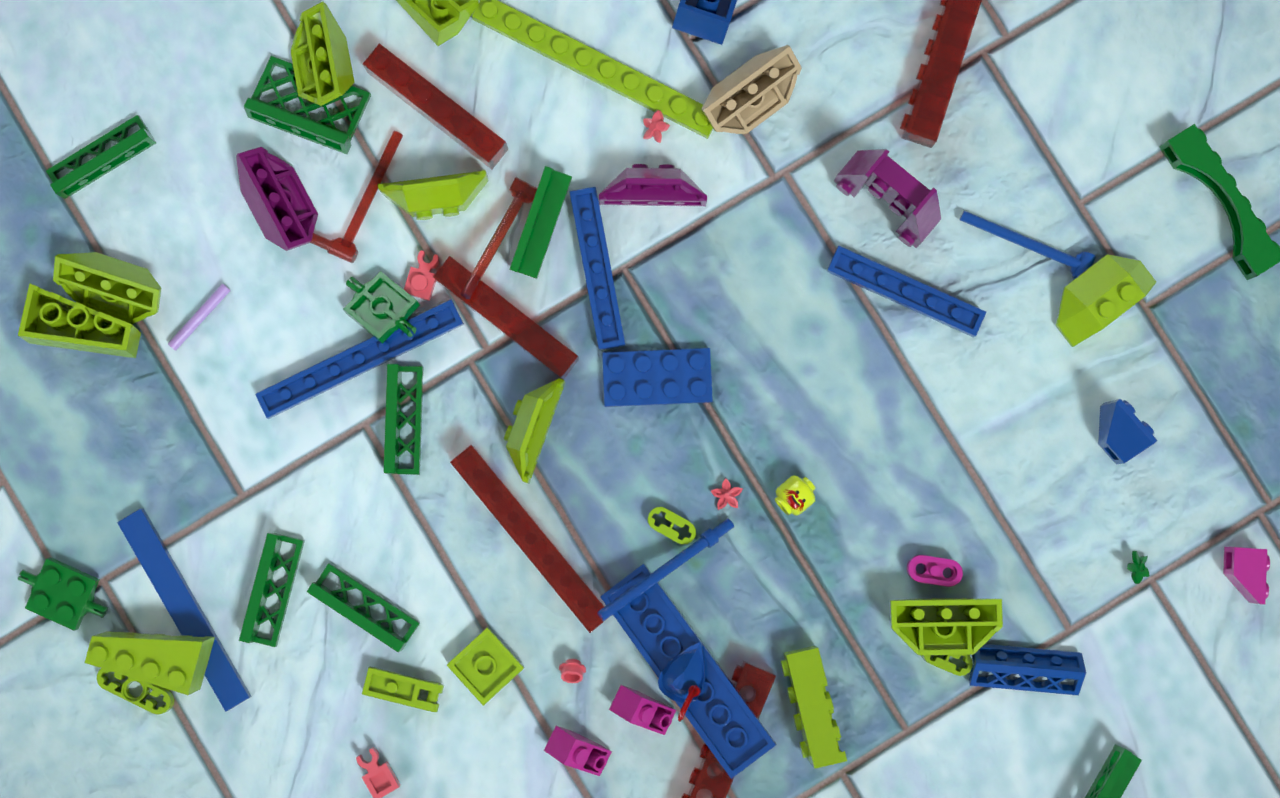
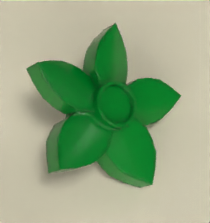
M1132 551L1133 563H1128L1127 569L1132 572L1133 582L1139 584L1143 577L1150 576L1148 568L1145 567L1148 556L1139 557L1137 551Z

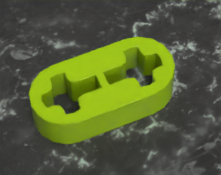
M656 507L648 515L650 527L669 539L682 545L689 544L694 540L696 535L694 525L664 507ZM661 511L664 512V518L671 522L670 527L664 524H660L659 527L655 526V519L652 518L653 514H660ZM674 524L681 528L684 525H688V532L691 533V536L680 540L678 538L679 533L673 530L672 527Z
M921 655L927 663L958 676L968 674L973 666L970 655H962V661L966 665L964 668L959 667L958 671L955 670L956 665L949 662V658L951 656L959 659L961 655H944L943 659L934 656L932 660L930 659L931 655Z

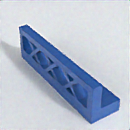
M984 644L972 655L973 666L969 677L970 686L1079 696L1086 675V669L1082 653ZM979 671L993 673L989 677H978ZM1010 674H1019L1021 676L1015 680L1005 678ZM1039 676L1048 678L1043 682L1033 681V679ZM1065 679L1075 680L1073 685H1065L1060 682Z

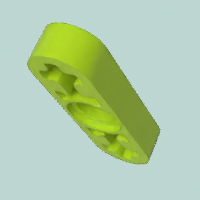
M101 668L97 673V683L102 689L153 714L159 715L168 712L174 705V695L166 688L128 677L123 684L117 681L108 683L109 678L105 675L112 671ZM114 673V677L119 680L126 678L124 675ZM133 681H137L142 685L143 691L139 697H134L129 692V685ZM148 694L153 697H159L163 695V701L166 703V705L160 706L158 708L156 707V700L152 698L146 699V702H144L143 700L148 696Z

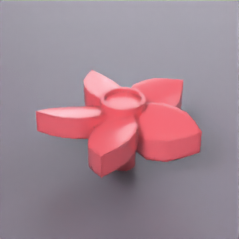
M661 111L655 112L652 119H643L644 125L649 128L645 132L643 139L654 137L655 141L661 143V132L667 131L670 126L663 121L664 117Z
M725 478L722 483V489L716 488L711 490L715 497L720 498L717 503L718 510L724 508L727 503L731 507L738 508V501L735 497L742 492L743 488L734 487L731 489L729 480Z

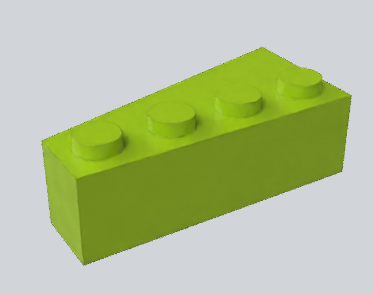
M29 283L18 336L29 344L136 358L141 332L130 323L103 312H98L83 304L73 302Z
M106 631L91 637L84 663L178 693L190 695L201 689L215 637Z
M811 646L785 652V660L780 662L784 677L789 676L791 687H787L790 704L795 703L797 714L793 715L796 731L801 730L804 740L799 742L802 757L808 758L814 769L847 762L846 753L840 750L838 744L841 734L836 720L832 718L834 707L829 691L826 692L825 686L828 685L819 648Z

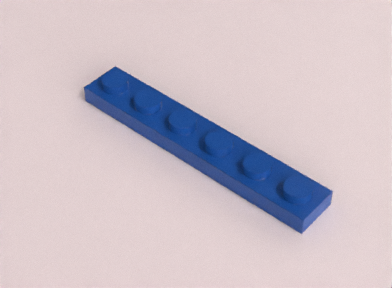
M596 187L569 191L598 348L603 350L625 346Z
M841 246L837 247L826 271L971 337H976L986 315L984 310Z

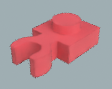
M421 250L417 257L420 264L419 268H410L404 290L411 296L430 301L438 277L437 274L431 273V270L438 265L439 256L434 254L433 260L430 263H425V252Z
M372 747L369 750L372 755V761H365L362 755L357 756L356 760L360 767L368 771V773L362 776V779L372 797L382 798L401 785L388 762L382 765L379 764V753L376 748Z

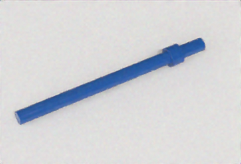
M726 519L714 529L709 528L700 535V539L599 610L597 614L600 619L605 621L706 547L711 548L719 542L721 536L734 528L732 521Z

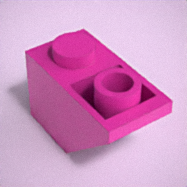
M1224 547L1223 574L1249 603L1265 605L1269 595L1266 575L1270 568V557L1267 555V549Z
M620 685L609 708L610 711L629 723L663 735L666 734L677 711L624 685Z
M557 725L544 749L546 753L563 765L597 776L601 775L612 753L611 750Z

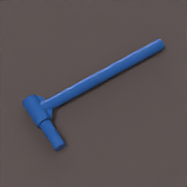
M963 211L960 217V221L1071 267L1070 272L1073 280L1091 267L1096 259V256L1089 252H1082L1075 257L967 211Z

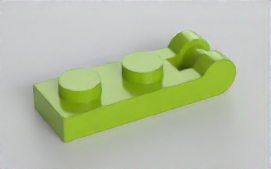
M370 666L367 671L362 695L430 712H438L439 703L437 701L439 693L443 692L444 684ZM421 689L429 691L427 700L419 699Z

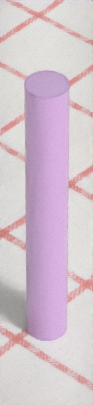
M222 283L168 342V345L176 351L231 290Z

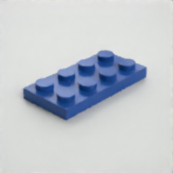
M710 348L602 353L605 407L713 402Z

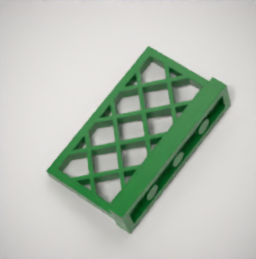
M271 56L252 97L247 98L244 105L248 118L348 154L351 148L352 137L370 100L371 93L351 86L342 96L322 106L315 103L305 106L302 98L298 96L297 86L294 82L295 74L291 75L290 71L294 72L293 64ZM278 66L286 69L288 76L273 81L271 73L274 67ZM291 82L295 92L280 97L276 87ZM274 89L278 98L268 103L259 100L262 92ZM352 95L362 98L358 106L348 109L344 98ZM295 98L299 99L302 105L301 109L293 112L286 110L283 103ZM341 100L345 111L330 116L326 105ZM321 107L324 108L327 118L319 121L310 118L308 112ZM348 116L351 124L347 132L337 129L333 121Z

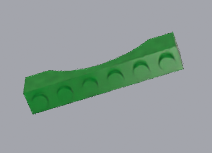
M1193 124L1159 146L1173 169L1187 173L1202 182L1221 202L1228 215L1232 229V258L1246 280L1259 276L1280 262V246L1271 240L1266 232L1264 222L1256 217L1251 209L1250 201L1240 193L1236 187L1235 178L1226 172L1222 166L1221 157L1217 152L1212 151L1207 143V137L1201 129Z

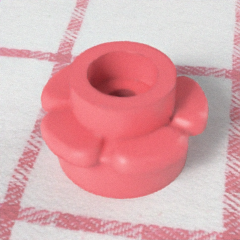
M568 659L559 666L561 679L568 683L581 682L586 672V667L577 659Z

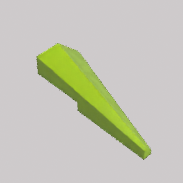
M396 0L437 46L458 35L479 4V0Z

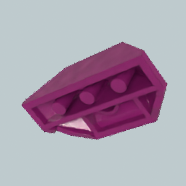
M263 147L238 153L236 159L240 190L264 237L285 251L310 243L318 212L295 169L280 158L267 153L268 151Z
M634 164L632 168H626L599 194V205L706 206L707 195L681 169H675V166L670 164L659 165V168H648V165Z

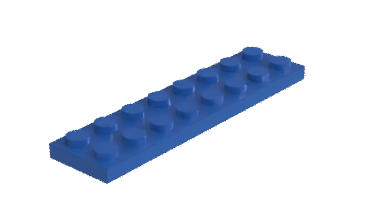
M642 564L600 596L605 605H608L650 575V570L645 564ZM659 582L613 614L658 678L669 661L688 647L701 641ZM701 641L705 662L704 688L697 700L690 703L685 716L732 779L777 744ZM676 702L681 709L684 703Z

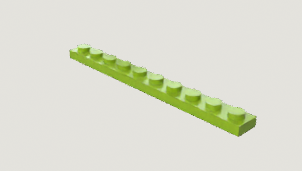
M480 0L478 7L472 15L474 21L653 112L661 111L663 117L707 139L713 131V127L702 111L703 104L498 0Z

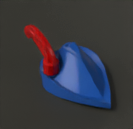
M701 641L688 647L669 661L659 675L658 686L661 692L673 701L684 703L678 715L679 722L683 720L690 703L696 701L703 692L705 662Z

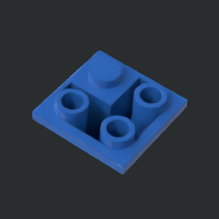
M1121 399L1105 402L1100 406L1098 444L1115 464L1126 463L1158 441L1153 436L1154 431L1151 426L1144 421L1141 422L1134 414L1136 412L1134 407L1126 400L1122 401Z

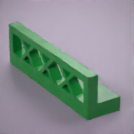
M136 115L46 170L53 182L50 186L55 194L66 199L156 144V141L141 117ZM138 124L140 130L127 137L128 130ZM113 140L119 142L111 148L104 151L105 145L109 141ZM90 154L96 156L93 159L81 165L82 159L86 155ZM65 168L73 170L60 179L56 175Z
M545 166L509 270L538 278L572 176Z
M387 364L384 444L385 474L420 475L424 370L422 366ZM402 372L417 373V383L409 391L402 385ZM401 388L406 392V394L403 395L402 397H401ZM415 390H416V398L412 395V393H413ZM409 396L416 403V410L407 418L401 411V403ZM400 415L405 419L402 424H400ZM414 417H415V425L411 422V420H412ZM407 423L415 430V437L408 444L400 438V430ZM399 443H401L404 446V448L400 452ZM415 443L413 452L410 447ZM406 450L414 457V469H399V457Z
M267 533L239 641L245 643L256 642L277 647L305 540L277 533ZM282 541L296 544L294 556L286 561L280 553ZM279 559L281 564L276 566L277 560ZM292 561L291 568L289 569L287 564ZM283 567L288 574L287 583L277 587L273 580V575L276 570ZM270 586H272L274 590L269 593ZM285 588L284 594L282 595L280 590ZM276 593L281 601L279 610L271 614L266 607V601L268 597ZM263 612H264V613L266 614V616H267V617L264 618V619H262ZM278 614L277 621L275 622L273 617ZM267 620L270 621L274 628L272 640L257 636L260 625Z
M328 563L318 580L312 582L306 591L398 653L404 649L420 622L330 563ZM330 572L340 577L342 589L331 591L322 585ZM345 581L352 585V587L346 588ZM352 589L361 591L364 604L356 606L351 604L348 600L347 591ZM342 592L343 598L337 595L336 593ZM367 596L375 600V602L369 603ZM375 604L384 606L387 619L377 621L372 618L369 606ZM365 607L366 613L360 610L359 608ZM390 611L396 614L397 617L391 618ZM403 619L411 624L403 638L394 632L393 620ZM388 622L389 628L381 623Z
M1115 744L1085 798H1121L1142 760L1127 749Z

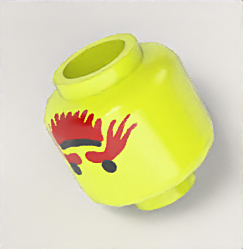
M793 475L777 487L775 491L777 497L774 500L786 515L793 514L798 516L815 502L813 491L816 488L807 477L801 479Z

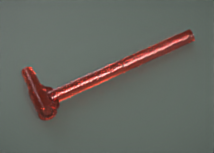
M393 131L343 239L339 237L331 241L313 233L310 243L327 250L329 254L354 263L358 250L353 241L376 195L378 184H381L403 137L401 133Z
M515 177L509 189L514 199L460 293L465 299H470L523 203H531L534 200L537 188Z

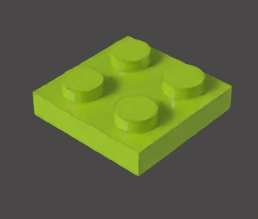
M489 627L447 664L448 668L483 706L525 668Z

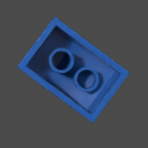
M680 0L672 28L722 45L737 0Z

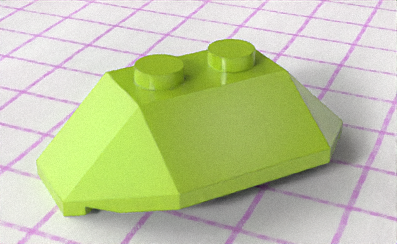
M324 2L301 13L299 19L301 23L295 33L291 47L298 96L320 106L342 96L355 83L346 36Z
M486 170L382 183L378 184V189L387 199L411 217H416L417 220L432 219V215L435 214L452 217L459 215V211H465L487 184L488 175Z
M97 252L57 254L55 256L53 281L58 286L61 285L75 302L130 324L141 321L159 311L162 288L147 268Z
M1107 254L1063 288L1056 327L1070 346L1074 347L1103 330L1143 299L1156 284V280L1140 260Z
M556 379L525 394L523 400L518 399L513 415L517 417L513 426L508 425L504 440L508 441L506 448L522 481L530 484L566 383L563 379Z
M928 598L890 600L891 629L917 655H974L1003 627L1002 599Z

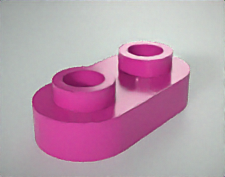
M916 555L907 563V573L916 582L952 587L957 585L963 576L960 564L951 559ZM919 563L923 564L925 568L921 574L916 572V566ZM948 567L951 570V576L945 578L943 570Z

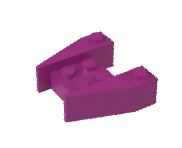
M887 149L857 151L834 180L837 183L836 187L846 196L852 195L855 197L866 184L869 187L868 191L875 198H883L890 204L889 208L892 212L900 217L902 215L906 217L896 232L899 234V239L909 247L913 245L917 248L941 220L937 190L934 187L932 190H929L888 156L890 151Z

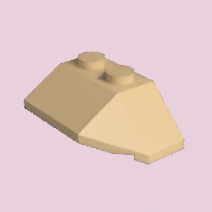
M786 45L754 56L712 88L702 107V111L714 131L747 134L788 104L796 84L797 75L800 74L802 69L791 47Z

